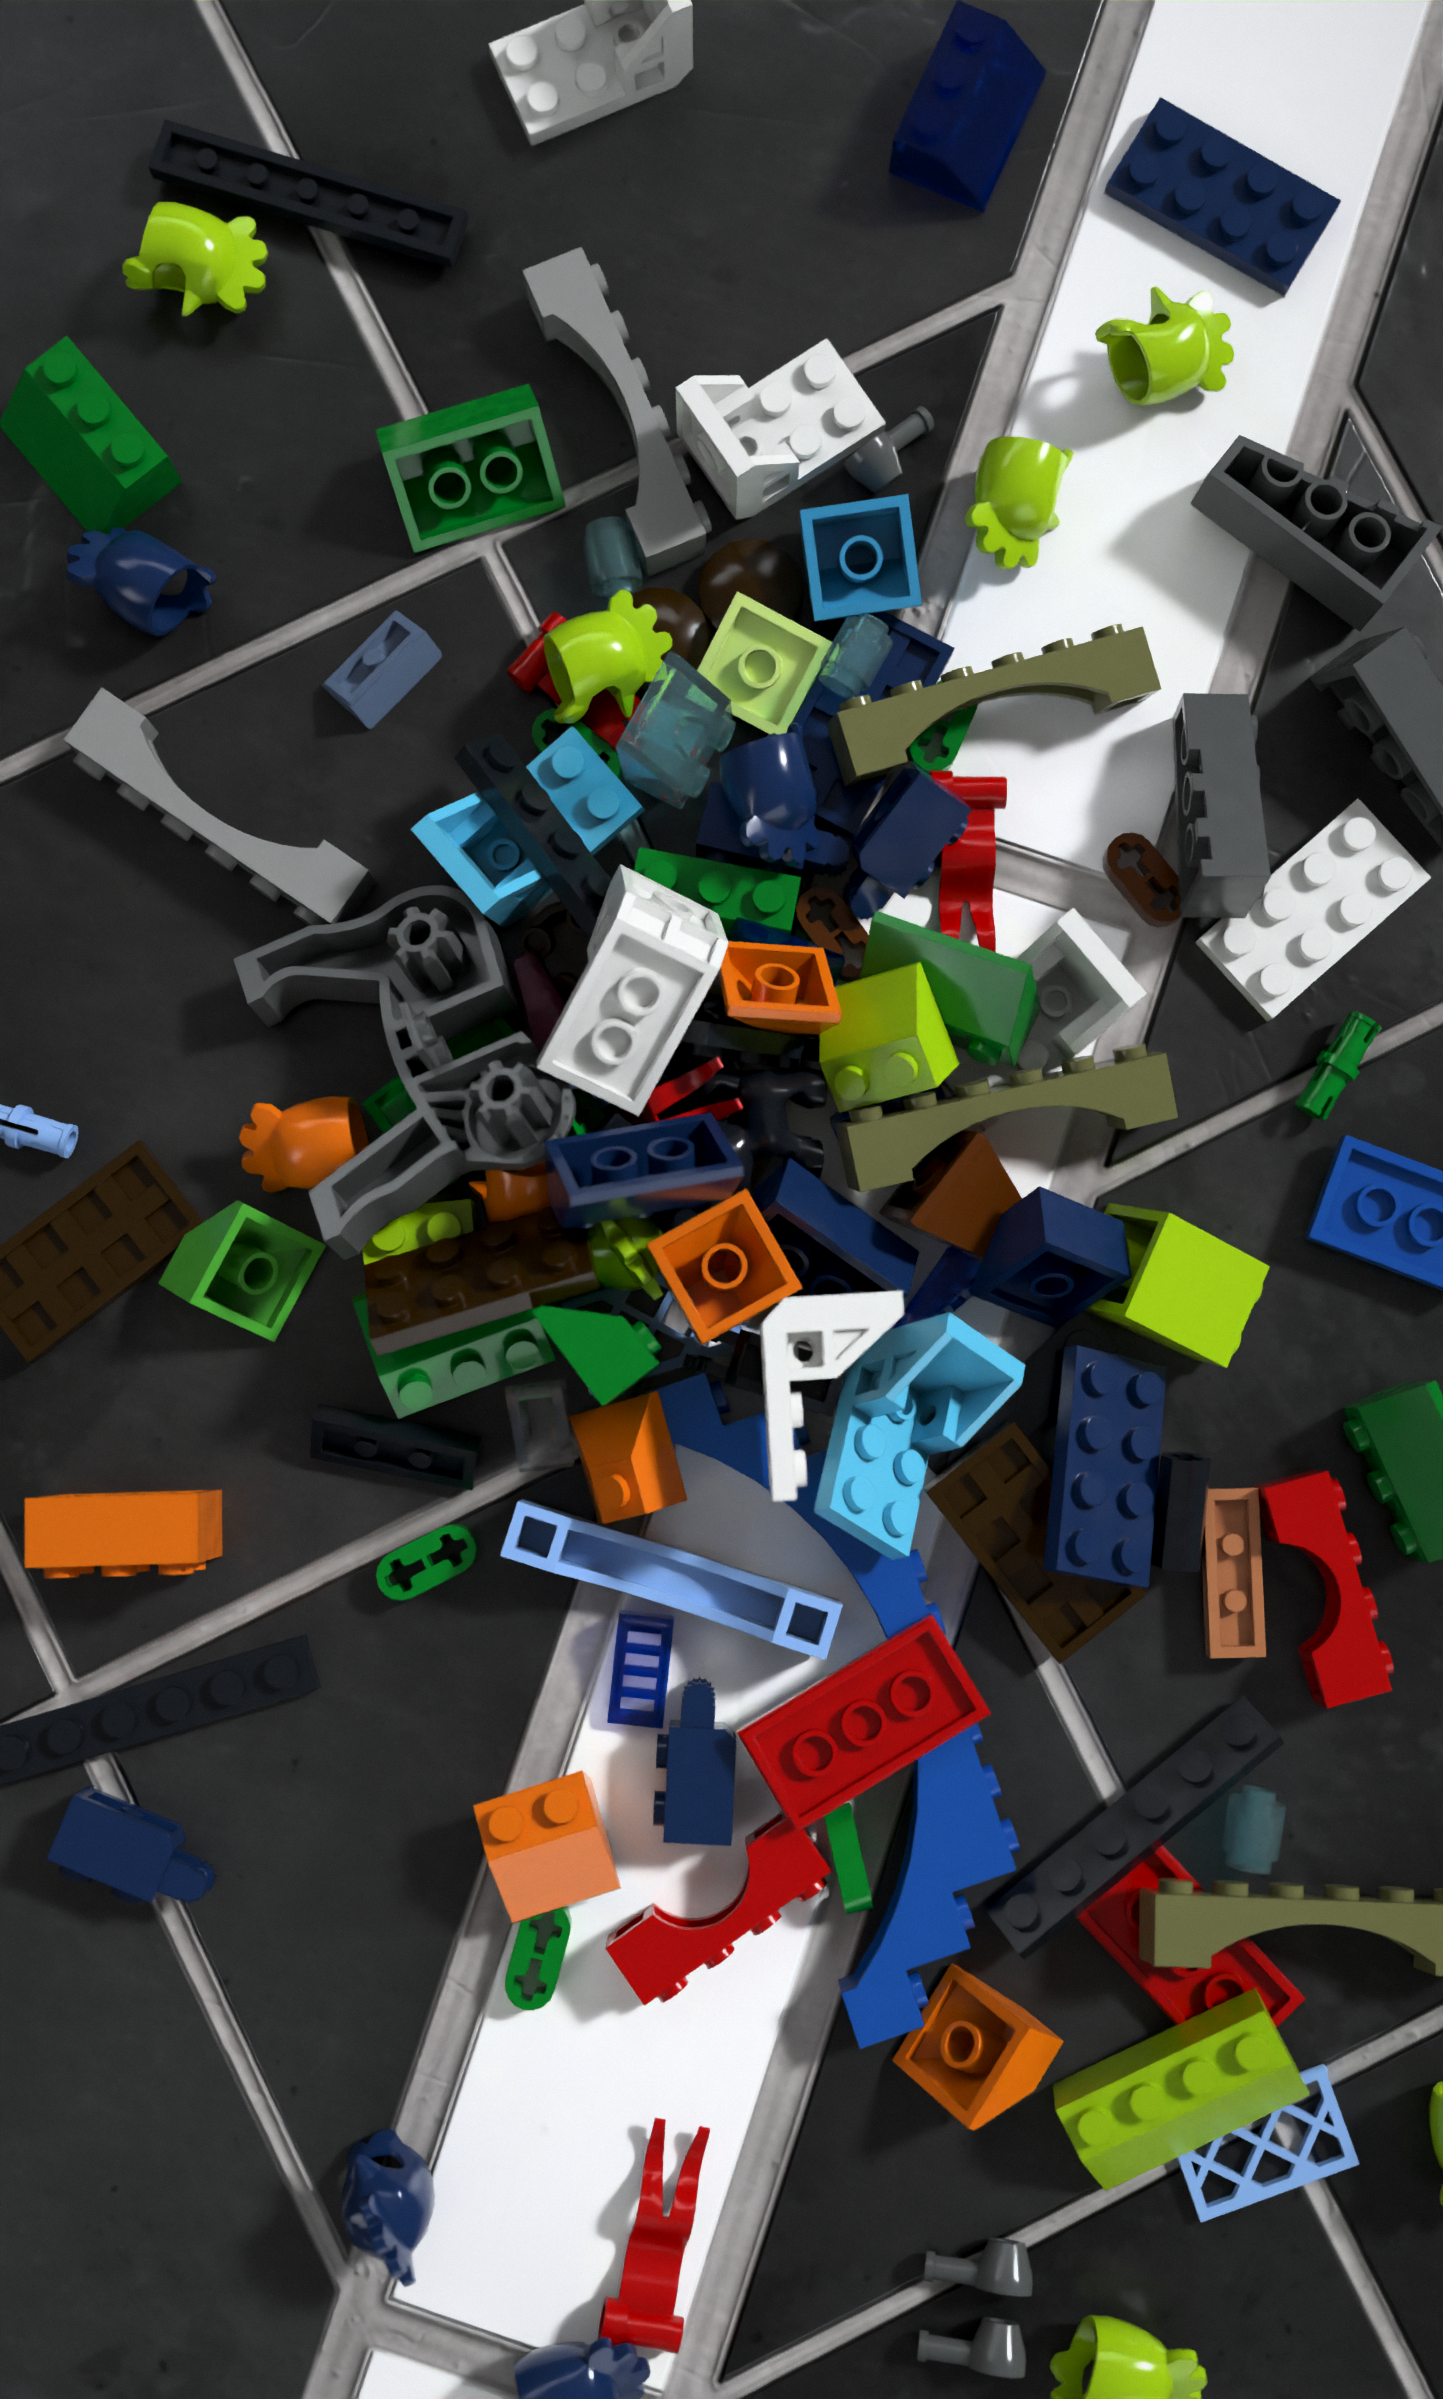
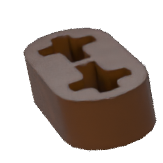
M1132 832L1123 833L1115 837L1105 850L1102 859L1103 870L1109 880L1147 924L1155 927H1167L1175 923L1180 918L1178 875L1152 843L1143 835ZM1119 848H1122L1126 853L1135 849L1141 857L1136 862V866L1144 875L1143 878L1132 866H1127L1124 869L1118 866L1116 862L1121 856ZM1148 882L1159 894H1164L1167 891L1173 894L1174 899L1170 903L1172 913L1166 908H1161L1158 911L1152 908L1151 902L1155 899V894L1147 885Z
M814 887L805 891L799 898L795 911L796 924L812 947L824 948L829 969L834 976L845 982L859 980L861 968L857 969L852 963L843 967L839 963L843 950L836 940L842 937L852 950L859 946L865 950L869 934L834 890L826 887ZM815 901L820 907L826 904L832 906V910L829 913V921L835 928L833 932L830 933L820 920L814 921L812 924L807 920L811 911L809 903ZM865 952L861 957V963H863Z

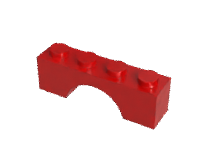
M1314 1469L1251 1486L1259 1488L1260 1520L1266 1540L1289 1544L1304 1552L1319 1569L1325 1584L1326 1606L1323 1618L1316 1631L1297 1647L1312 1701L1328 1709L1392 1691L1388 1677L1389 1674L1394 1672L1392 1657L1384 1641H1378L1372 1620L1378 1618L1377 1606L1370 1589L1367 1586L1362 1587L1356 1566L1362 1564V1555L1352 1532L1346 1533L1340 1512L1346 1510V1500L1339 1481L1336 1478L1331 1479L1329 1471Z
M781 1811L746 1836L747 1876L738 1895L722 1910L705 1917L688 1918L669 1913L653 1903L607 1936L605 1949L644 2006L657 1997L661 2003L670 2000L687 1986L689 1981L686 1976L702 1964L707 1969L717 1966L734 1952L735 1947L732 1944L734 1941L748 1931H751L754 1936L763 1933L780 1919L781 1914L778 1911L780 1908L796 1897L800 1903L805 1902L827 1885L824 1877L832 1872L829 1860L806 1827L795 1833L785 1814Z

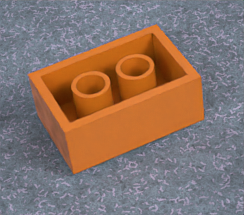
M222 1489L56 1494L25 1498V1568H44V1578L79 1577V1574L94 1573V1566H101V1576L103 1577L137 1575V1572L150 1571V1564H159V1575L194 1573V1570H205L207 1560L223 1556Z

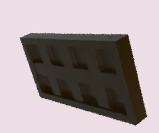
M138 1140L0 1246V1327L28 1363L37 1362L173 1257L184 1235L205 1222L143 1141Z
M551 1205L534 1213L508 1221L496 1222L476 1231L453 1238L441 1239L433 1244L398 1255H389L379 1261L364 1265L369 1335L378 1356L599 1288L588 1228L569 1227L561 1229Z
M1008 1419L927 1483L923 1490L1052 1657L1061 1664L1147 1594L1142 1588H1131L1043 1571L1052 1471L1015 1422Z

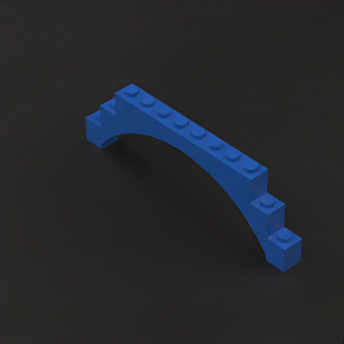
M705 1373L642 1394L645 1395L658 1391L672 1443L714 1458L751 1478L769 1491L765 1411L723 1425L720 1415L730 1412L722 1386L719 1380L708 1383ZM803 1420V1427L792 1428L794 1450H802L801 1446L811 1443ZM828 1448L805 1455L807 1486L796 1487L797 1500L783 1502L794 1509L824 1538L848 1568L874 1610L886 1639L929 1613L934 1616L945 1635V1626L936 1602L926 1605L919 1583L928 1581V1577L918 1549L911 1550L909 1557L892 1560L816 1514L814 1507ZM978 1722L913 1761V1803L906 1850L894 1893L877 1933L852 1975L838 1979L841 1994L860 2049L925 2026L919 2008L929 2005L924 1986L918 1971L907 1974L906 1970L971 1948L965 1932L975 1927L964 1894L954 1897L952 1892L1017 1870L1011 1853L1020 1851L1016 1833L1009 1817L1002 1820L999 1819L993 1802L994 1798L1002 1796L991 1763L981 1766L974 1746L983 1742Z

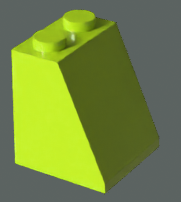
M1108 1203L1104 1214L1124 1222L1132 1278L1084 1311L1194 1360L1227 1368L1232 1355L1240 1345L1241 1334L1251 1310L1261 1296L1263 1282L1270 1266L1170 1212Z

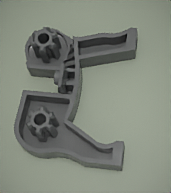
M443 885L414 888L395 896L380 908L365 916L335 924L310 925L233 959L247 1003L267 1027L283 1021L293 1008L313 999L380 1004L385 1036L393 1062L417 1109L309 1191L323 1239L343 1260L360 1254L370 1238L392 1220L415 1211L459 1176L473 1170H521L537 1165L545 1160L544 1141L564 1138L570 1131L576 1114L574 1093L567 1082L537 1068L536 1060L540 1053L533 1042L522 1031L456 1060L452 1057L446 1040L519 1009L499 939L486 916L465 892Z

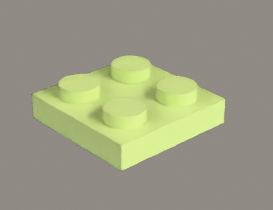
M737 591L687 690L768 734L787 733L788 726L796 718L834 643Z

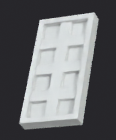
M1358 798L1271 875L1265 885L1262 899L1256 900L1246 918H1222L1195 943L1260 1015L1269 1022L1431 879V876Z

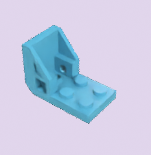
M573 726L526 766L539 785L548 793L551 801L572 829L579 834L584 845L593 856L645 811L643 806ZM479 791L427 814L411 828L413 833L478 909L502 928L526 916L553 892Z
M950 1312L887 1330L846 1370L814 1512L892 1560L909 1557L929 1455L962 1448L1022 1385L1025 1364Z

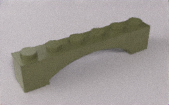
M1122 624L1111 625L1091 634L1092 641L1074 645L1072 638H1065L1043 646L1041 648L1042 655L1024 659L1022 652H1015L993 660L991 662L992 669L974 673L972 666L961 667L941 675L942 683L923 688L921 680H917L891 689V697L872 702L870 695H862L840 703L838 705L840 712H837L826 725L845 787L897 772L908 762L905 750L922 732L947 716L982 702L1020 695L1059 696L1091 704L1094 714L1097 715L1146 700L1162 688L1143 626L1124 631Z
M1145 1043L1127 1045L1113 1049L1114 1058L1094 1063L1093 1055L1075 1057L1060 1062L1062 1071L1042 1075L1040 1067L1028 1068L1009 1073V1083L989 1087L987 1079L976 1080L955 1086L957 1095L936 1099L935 1092H925L902 1098L904 1107L883 1112L882 1104H873L849 1110V1120L835 1123L848 1188L862 1193L913 1181L912 1169L939 1144L976 1123L1012 1111L1048 1106L1085 1108L1106 1115L1109 1127L1123 1130L1176 1119L1178 1114L1167 1054L1146 1051Z
M1159 1878L1158 1888H1140L1139 1958L1153 1966L1211 1968L1212 1955L1245 1937L1286 1926L1327 1924L1347 1926L1377 1933L1412 1954L1414 1968L1434 1976H1443V1888L1433 1889L1434 1898H1414V1889L1393 1886H1380L1379 1896H1359V1887L1340 1884H1325L1324 1894H1304V1885L1296 1883L1270 1882L1269 1892H1248V1883L1242 1881L1215 1880L1214 1890H1194L1192 1880Z

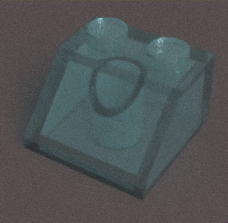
M672 651L668 652L618 741L616 749L625 782L682 810L689 796L696 799L703 790L710 774V769L706 765L715 749L722 752L726 748L734 733L736 722L732 721L731 700L680 655Z

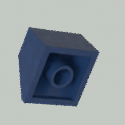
M1038 1186L1002 1214L972 1283V1296L1057 1329L1132 1278L1124 1222Z

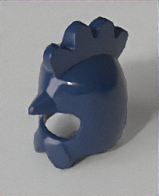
M114 527L111 528L109 534L93 530L85 531L82 534L81 544H74L68 548L66 560L69 565L67 566L66 578L79 585L94 586L99 596L114 613L143 632L154 636L166 635L174 630L190 612L204 613L212 605V599L206 586L216 583V574L204 566L196 565L177 552L174 547H170L140 530L128 532L125 529ZM187 570L186 584L180 594L174 597L161 594L162 589L171 578L180 571Z
M791 723L788 726L787 733L769 734L765 738L734 748L720 757V777L724 793L732 811L741 822L740 840L746 847L756 845L760 857L768 863L782 858L788 866H796L805 860L806 852L817 849L820 844L816 827L811 820L816 814V799L819 796V791L814 788L806 751L802 742L803 730L800 723Z
M383 2129L375 2133L368 2143H354L347 2154L348 2171L342 2193V2220L346 2233L353 2245L364 2254L378 2260H383L391 2276L394 2279L398 2278L400 2283L407 2287L416 2282L412 2253L428 2231L435 2206L434 2184L431 2171L423 2157L411 2147L403 2144L394 2130ZM390 2155L398 2159L401 2168L383 2167L371 2159Z
M607 2337L599 2338L590 2345L585 2342H562L531 2351L514 2362V2374L519 2399H640L645 2394L642 2383L650 2377L651 2373L649 2362L646 2358L637 2357L634 2345L630 2343L612 2345L610 2338Z

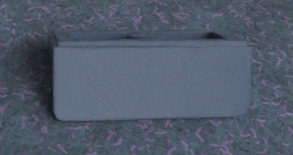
M396 610L322 686L361 724L368 729H372L440 661L442 653L426 631Z

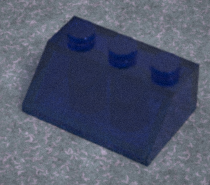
M960 0L956 1L893 138L889 173L983 213L987 208L1047 74V70L1005 19Z

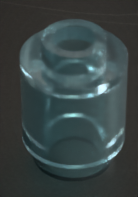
M604 517L588 523L585 527L586 536L582 540L590 592L595 596L602 597L606 603L609 602V598L618 590H627L634 597V591L643 585L634 531L628 528L627 520L622 517Z
M862 613L859 617H846L821 661L823 670L819 675L820 682L830 691L846 699L858 697L861 691H867L893 647V641L887 635L889 632L888 626L875 616Z
M1243 1785L1241 1794L1229 1795L1222 1841V1850L1227 1852L1225 1860L1227 1866L1256 1874L1271 1873L1272 1862L1279 1860L1286 1805L1276 1801L1277 1792L1262 1787Z

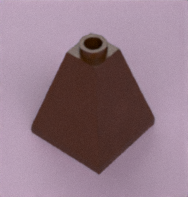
M962 1130L924 1156L912 1169L914 1180L901 1183L878 1213L887 1220L983 1260L1002 1214L1020 1201L1022 1197L989 1141L979 1132Z

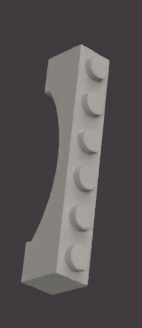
M581 246L522 270L526 296L546 342L558 339L582 357L608 387L627 422L639 464V487L636 505L625 509L627 530L647 577L706 554V533L712 531L709 516L702 501L699 500L693 503L686 485L691 484V478L687 465L680 452L672 455L665 440V438L671 436L668 422L660 405L651 407L645 391L650 389L646 371L639 357L633 360L629 357L624 345L630 341L628 331L620 312L617 310L610 313L604 299L605 296L609 295V290L599 264L596 263L590 266Z
M101 687L63 739L77 754L72 761L74 764L98 781L106 774L121 784L116 792L138 809L144 811L150 804L162 812L165 816L160 822L185 841H188L194 834L207 843L209 846L205 853L227 870L232 872L236 865L242 867L253 875L249 884L269 899L276 902L280 895L293 902L297 905L293 914L307 925L335 924L351 919L376 884L375 879L367 868L326 840H323L318 848L281 845L243 833L209 814L180 790L167 773L153 744L154 739L159 733L149 720Z

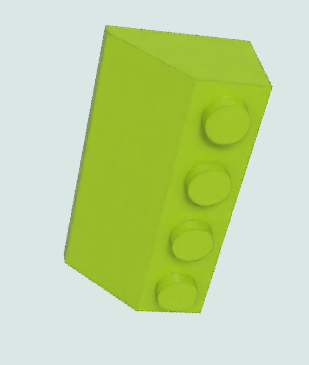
M1256 1987L1052 2084L1055 2110L1082 2163L1105 2191L1310 2095Z

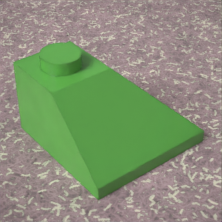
M237 1200L184 1235L158 1284L194 1306L275 1342L326 1245Z

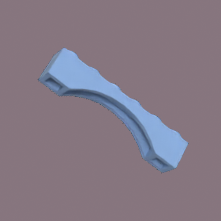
M521 1499L517 1502L500 1554L502 1557L555 1574L583 1580L655 1601L737 1629L770 1643L823 1660L827 1658L843 1607L838 1599L526 1499Z

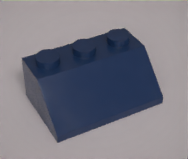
M711 1112L544 1141L549 1202L561 1229L569 1227L590 1228L602 1221L624 1217L646 1218L658 1211L680 1207L701 1208L707 1206L710 1202L730 1199L744 1177L742 1162Z
M791 1158L787 1159L763 1181L751 1195L803 1287L788 1297L903 1291L904 1300L909 1295L919 1251Z

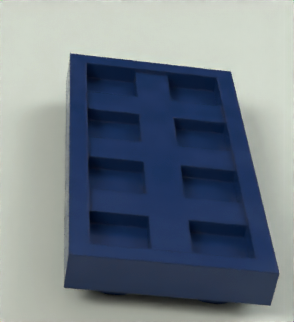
M1162 97L1158 99L1107 182L1104 191L1106 195L1284 297L1342 201Z
M886 612L852 616L848 619L793 723H800L802 725V742L806 751L814 788L819 791V796L816 799L815 820L852 838L864 822L888 775H884L845 787L826 725L837 712H840L838 705L846 700L862 695H870L872 702L891 697V689L912 681L921 680L923 688L935 685L939 682L940 676L947 667L954 653V647Z
M1079 1345L1064 1347L1043 1571L1131 1588H1149L1167 1367Z

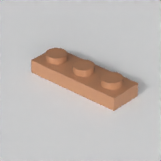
M1208 1488L1201 1557L1206 1657L1210 1659L1266 1657L1259 1488Z

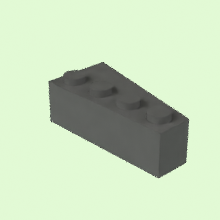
M1242 435L1235 439L1211 469L1190 505L1359 632L1382 607L1443 527L1428 519H1424L1422 523L1403 516L1399 514L1401 507L1381 498L1375 503L1348 491L1350 484L1333 476L1328 480H1324L1304 471V463Z
M1402 627L1358 641L1311 675L1309 679L1320 693L1328 687L1333 691L1344 706L1336 714L1349 730L1356 726L1368 736L1374 744L1373 754L1370 756L1382 773L1385 772L1395 780L1401 779L1406 785L1401 790V797L1443 850V681L1436 677L1426 661L1428 657L1427 651L1420 639L1414 634L1409 633L1406 627Z
M1183 693L1172 717L1180 917L1246 918L1256 900L1262 899L1265 885L1271 877L1260 794V769L1257 765L1255 753L1258 734L1257 716L1250 713L1248 694Z

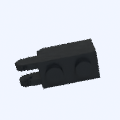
M742 1329L740 1333L728 1330L710 1340L715 1343L720 1341L735 1346L729 1367L715 1363L711 1358L702 1355L686 1354L683 1366L725 1379L724 1384L764 1396L759 1334ZM798 1347V1360L808 1362L813 1352ZM846 1370L837 1378L790 1381V1393L801 1392L803 1409L832 1417Z

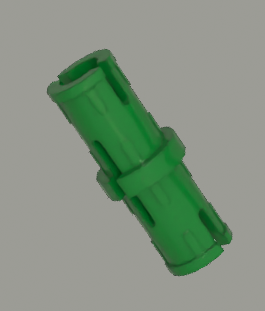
M1350 1011L1328 1050H1322L1315 1060L1318 1066L1307 1086L1295 1101L1294 1106L1306 1115L1325 1122L1348 1082H1354L1360 1071L1357 1067L1368 1047L1380 1032L1381 1026L1375 1024L1374 1020L1359 1012Z

